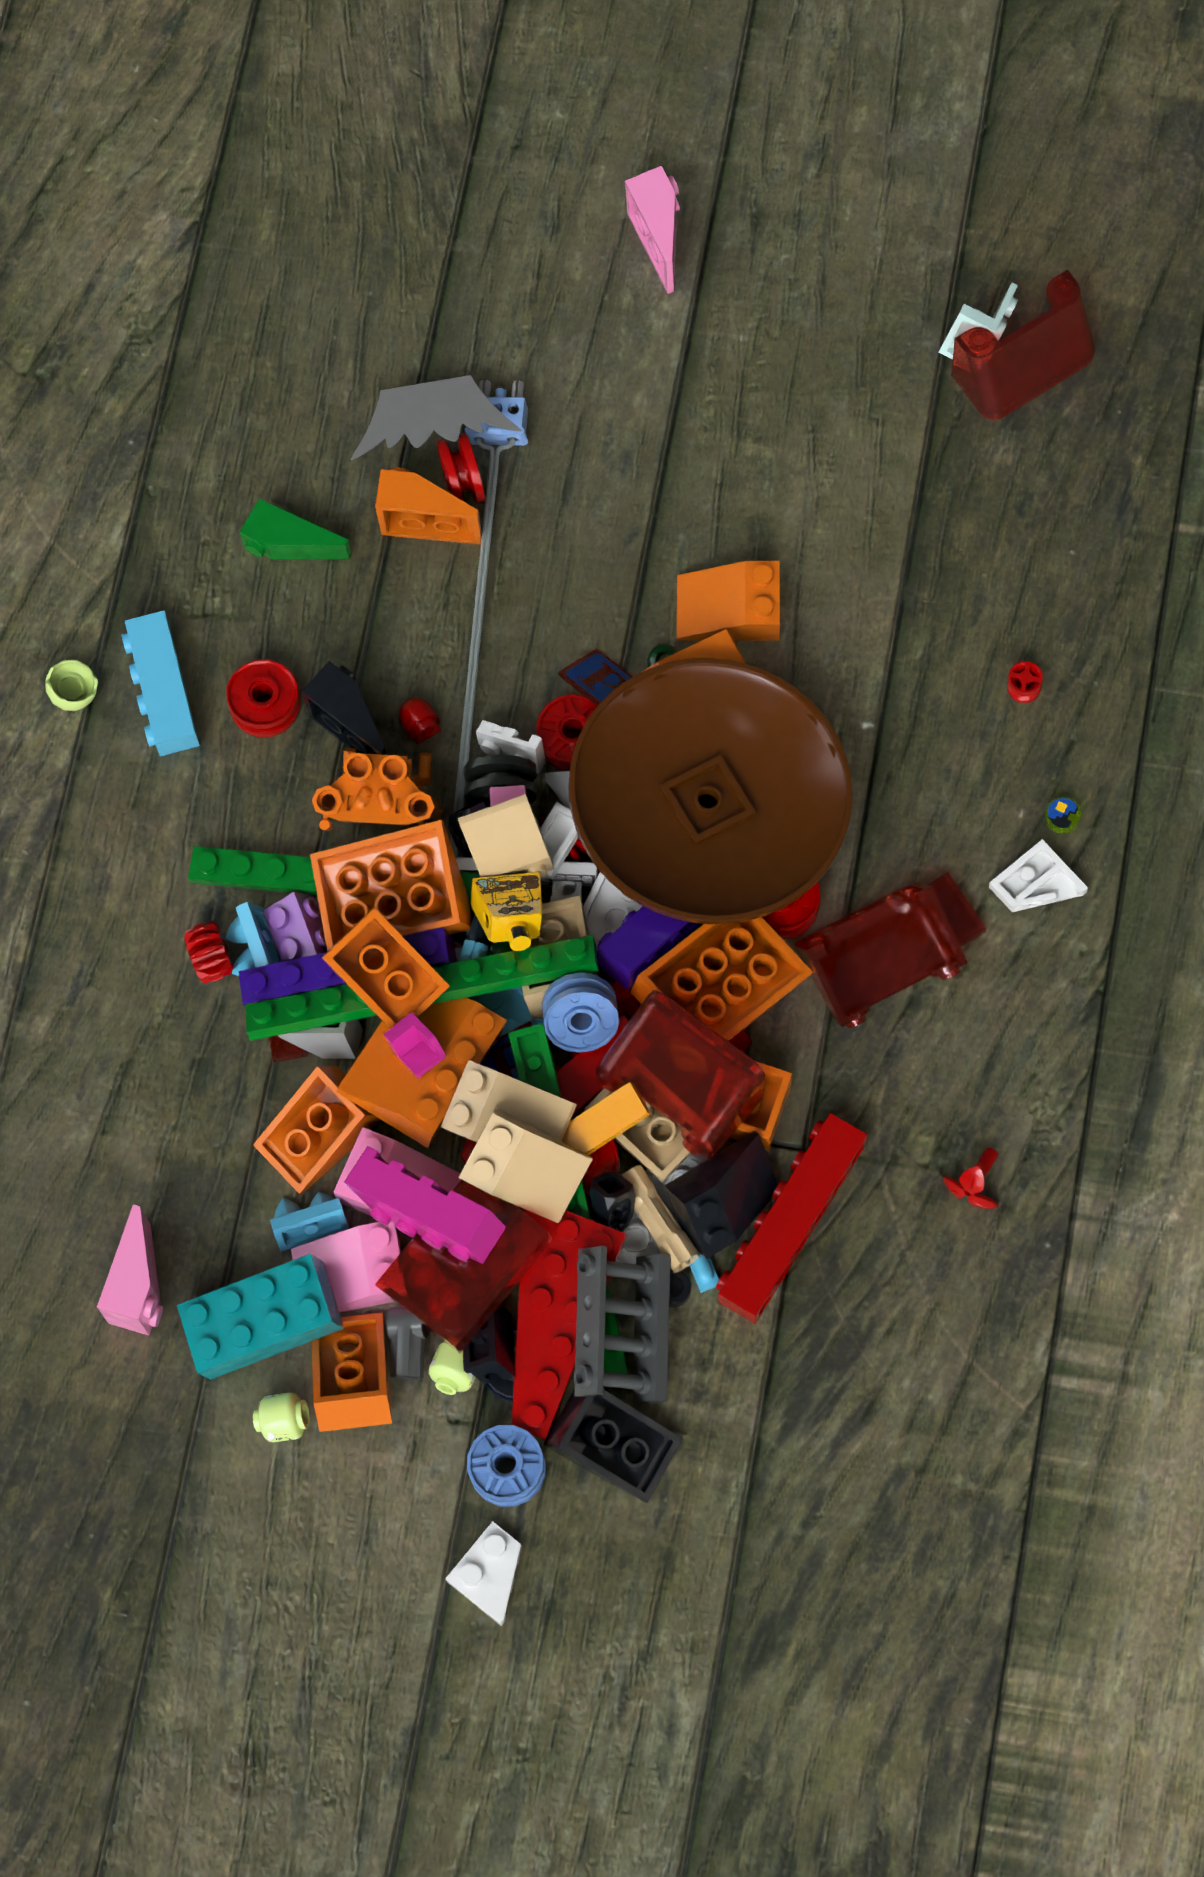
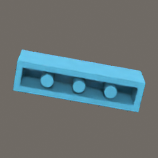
M165 610L125 620L127 633L121 634L126 654H133L135 663L130 664L129 669L134 685L140 684L142 694L136 697L141 715H148L150 725L144 726L149 747L155 745L159 756H164L200 746Z

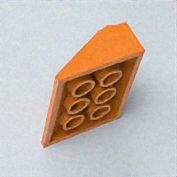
M443 820L310 854L327 951L372 908H376L401 936L444 927L450 935L470 930L473 920L468 894Z
M760 917L732 924H703L640 973L632 987L631 994L654 1019L709 1057L811 976L813 972L773 928Z
M469 998L432 1004L417 1017L437 1038L447 1056L423 1076L417 1078L394 1054L383 1035L390 1028L381 1021L336 1089V1092L428 1148L441 1129V1124L468 1060L482 1065L502 1035L507 1022L503 1017Z

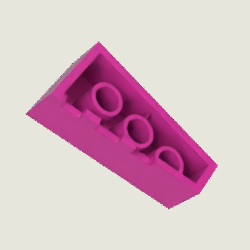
M367 1146L344 1183L372 1209L369 1213L370 1216L384 1225H388L390 1221L395 1223L397 1229L410 1237H414L417 1233L422 1236L423 1241L438 1250L445 1246L449 1248L448 1251L453 1256L464 1262L471 1258L483 1264L506 1226L489 1209L453 1190L448 1192L434 1180L424 1175L420 1179L417 1175L407 1170L405 1165L394 1159L388 1164L379 1155L380 1153L377 1150Z

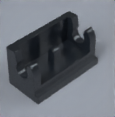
M494 1297L462 1306L464 1371L467 1374L471 1373L479 1381L487 1384L490 1383L489 1373H497L499 1377L505 1380L515 1378L512 1313Z

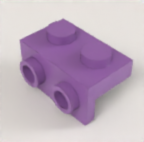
M292 892L262 911L281 962L327 952L319 903L313 895Z

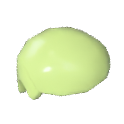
M63 660L50 668L45 683L46 693L52 704L62 710L78 711L93 701L97 691L98 679L89 666L78 660Z

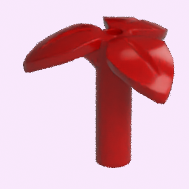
M986 1148L977 1164L963 1172L959 1178L960 1183L950 1176L944 1175L942 1177L948 1190L958 1199L967 1196L970 1205L982 1209H995L999 1206V1203L992 1198L980 1194L984 1189L985 1177L998 1157L997 1151L993 1148Z

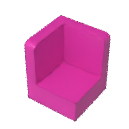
M412 1012L383 1034L394 1054L417 1078L423 1076L447 1057L437 1038Z

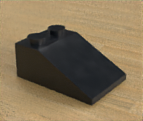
M329 661L302 690L309 717L345 746L356 749V753L387 755L384 744L356 684L355 675L346 667L341 665L338 668Z
M754 1131L664 1185L681 1229L685 1231L697 1251L705 1259H708L740 1238L772 1199L778 1183L759 1133Z
M574 1389L543 1445L628 1494L648 1503L683 1438L604 1389L603 1395L574 1397Z

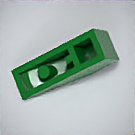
M258 499L239 532L245 550L259 558L264 555L272 560L349 559L352 555L348 539L261 499Z

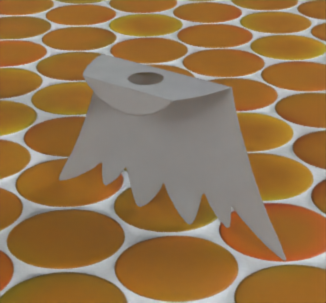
M471 375L380 390L379 400L370 425L350 460H354L367 453L384 439H386L387 448H391L402 438L403 434L407 436L413 447L419 448L428 440L433 430L441 437L456 442L459 438L462 424L480 433L483 432L482 422L506 430L519 432L522 430L506 418L489 401Z

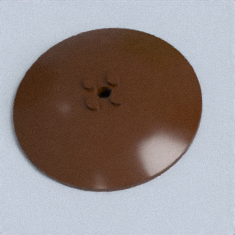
M691 658L672 661L645 670L622 683L597 706L588 718L577 740L570 765L568 789L573 822L583 847L598 870L617 889L638 904L656 913L692 923L732 924L750 921L776 912L799 899L823 877L833 863L842 846L852 810V783L848 761L838 736L823 713L808 697L782 678L758 667L726 659ZM704 794L711 795L716 799L717 805L709 809L704 808L699 804L698 798Z

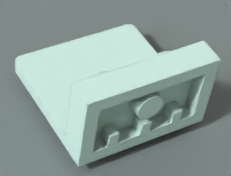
M1013 282L1011 283L993 318L980 310L964 304L939 353L973 370L976 369L981 358L988 361L996 345V342L992 341V339L998 342L1007 325V319L1003 316L1009 318L1018 302V299L1013 297L1018 285Z

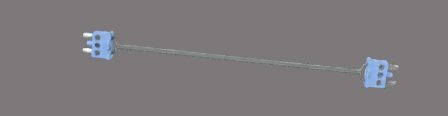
M481 380L479 389L506 418L522 430L521 432L494 427L483 422L481 423L483 429L481 433L473 431L468 427L465 428L470 444L479 445L482 449L489 450L490 458L454 812L464 808L465 801L464 787L466 786V780L464 778V766L469 761L499 455L502 450L509 449L513 445L525 446L528 444L526 435L528 406L525 398H523L524 382L520 380L519 383L517 380L513 382L511 397H506L507 390L503 388H497L495 390V397H490L491 382L488 380L485 382ZM491 445L500 446L496 450H494V448ZM451 836L450 842L455 854V858H458L459 850L456 847L454 840ZM454 942L458 962L463 946L458 942Z

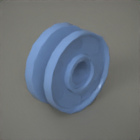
M587 973L569 974L554 981L545 991L542 1000L545 1032L552 1043L565 1051L578 1053L594 1051L606 1045L616 1034L619 1025L618 1007L613 988L606 980L597 975Z
M497 1425L483 1431L473 1441L467 1455V1472L476 1492L485 1501L499 1507H516L530 1501L540 1491L546 1477V1461L538 1441L527 1430L514 1425ZM505 1458H511L516 1461L514 1470L508 1474H502L497 1471L499 1462Z

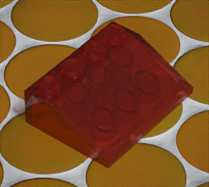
M462 1179L453 1191L489 1209L506 1226L485 1262L482 1264L471 1258L464 1262L453 1256L448 1251L449 1248L442 1246L438 1250L423 1241L421 1235L416 1234L375 1283L378 1289L459 1354L552 1242L550 1233L517 1206L490 1195Z

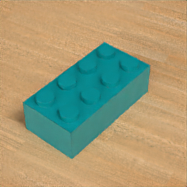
M312 1254L305 1255L177 1305L196 1371L210 1380L344 1329L323 1261Z

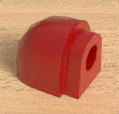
M413 697L407 699L402 704L399 710V721L410 740L414 739L416 744L419 745L441 732L438 726L440 723L439 717L428 701Z

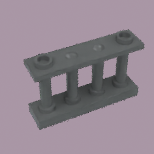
M607 1246L579 1249L577 1261L578 1287L574 1397L603 1395V1386L633 1389V1403L667 1402L670 1255L652 1254L636 1257V1264L607 1261ZM606 1276L636 1279L635 1301L607 1298ZM605 1312L635 1316L634 1338L605 1334ZM604 1349L634 1352L633 1374L604 1371Z

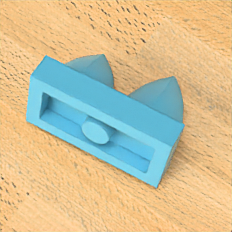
M245 902L235 907L238 917L231 923L225 938L234 943H248L249 947L236 959L233 964L232 974L239 976L238 971L281 962L262 912L265 910L264 907L250 902Z
M318 1192L313 1198L310 1207L301 1209L296 1203L283 1197L276 1208L274 1219L270 1220L281 1252L349 1229L340 1199H334L323 1192Z

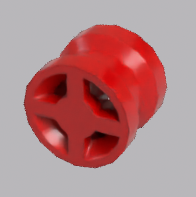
M1021 661L1011 667L1007 681L1009 696L1019 703H1030L1039 697L1043 682L1041 669L1030 661Z

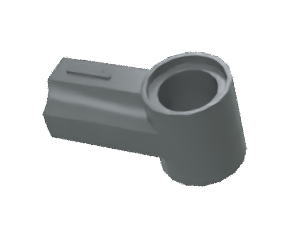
M428 1307L389 1308L387 1313V1333L392 1340L390 1377L404 1380L424 1378L425 1339H428L431 1332V1315Z

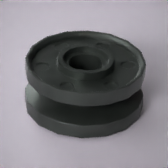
M488 755L468 761L464 766V778L469 782L464 787V798L470 805L484 801L487 808L491 807L490 787L525 785L529 803L532 804L537 799V787L532 783L537 778L536 764L530 759L513 755Z

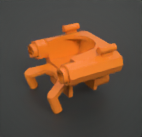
M345 748L343 750V775L330 786L317 789L312 798L315 811L323 814V820L320 821L319 827L322 830L331 831L333 823L330 821V818L344 823H375L409 827L438 821L443 813L440 800L428 795L421 788L429 785L431 782L432 754L426 752L419 753L418 775L412 776V759H408V756L356 753L354 748Z

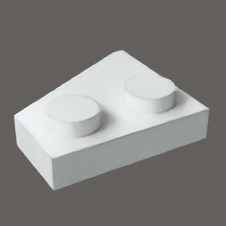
M482 720L476 735L478 744L485 753L489 755H513L530 759L536 764L537 773H540L546 763L541 737L532 734L527 742L517 737L519 733L515 729L501 727Z
M1043 839L989 883V888L1011 912L1083 896L1088 890V887Z
M492 1521L445 1579L502 1626L506 1618V1610L514 1584V1575L522 1545Z

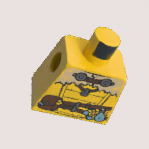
M533 872L473 878L470 904L488 940L493 943L509 941L510 948L514 951L527 949L531 945V939H536L540 936L542 919L540 873Z

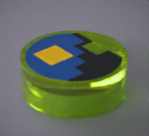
M1069 797L1053 799L1048 804L1045 813V821L1048 827L1060 834L1070 833L1075 830L1081 818V809L1078 803Z

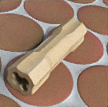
M638 1165L623 1173L622 1176L632 1183L636 1197L634 1210L657 1243L660 1253L670 1255V1268L676 1273L693 1264L700 1257L697 1249L685 1231L677 1224L643 1167Z

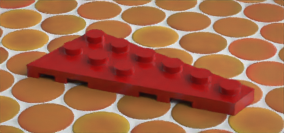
M524 1209L511 1425L527 1430L531 1435L541 1439H547L575 1371L577 1261L579 1249L607 1246V1261L617 1262L627 1234L566 1210L559 1223H556ZM606 1276V1289L611 1276Z

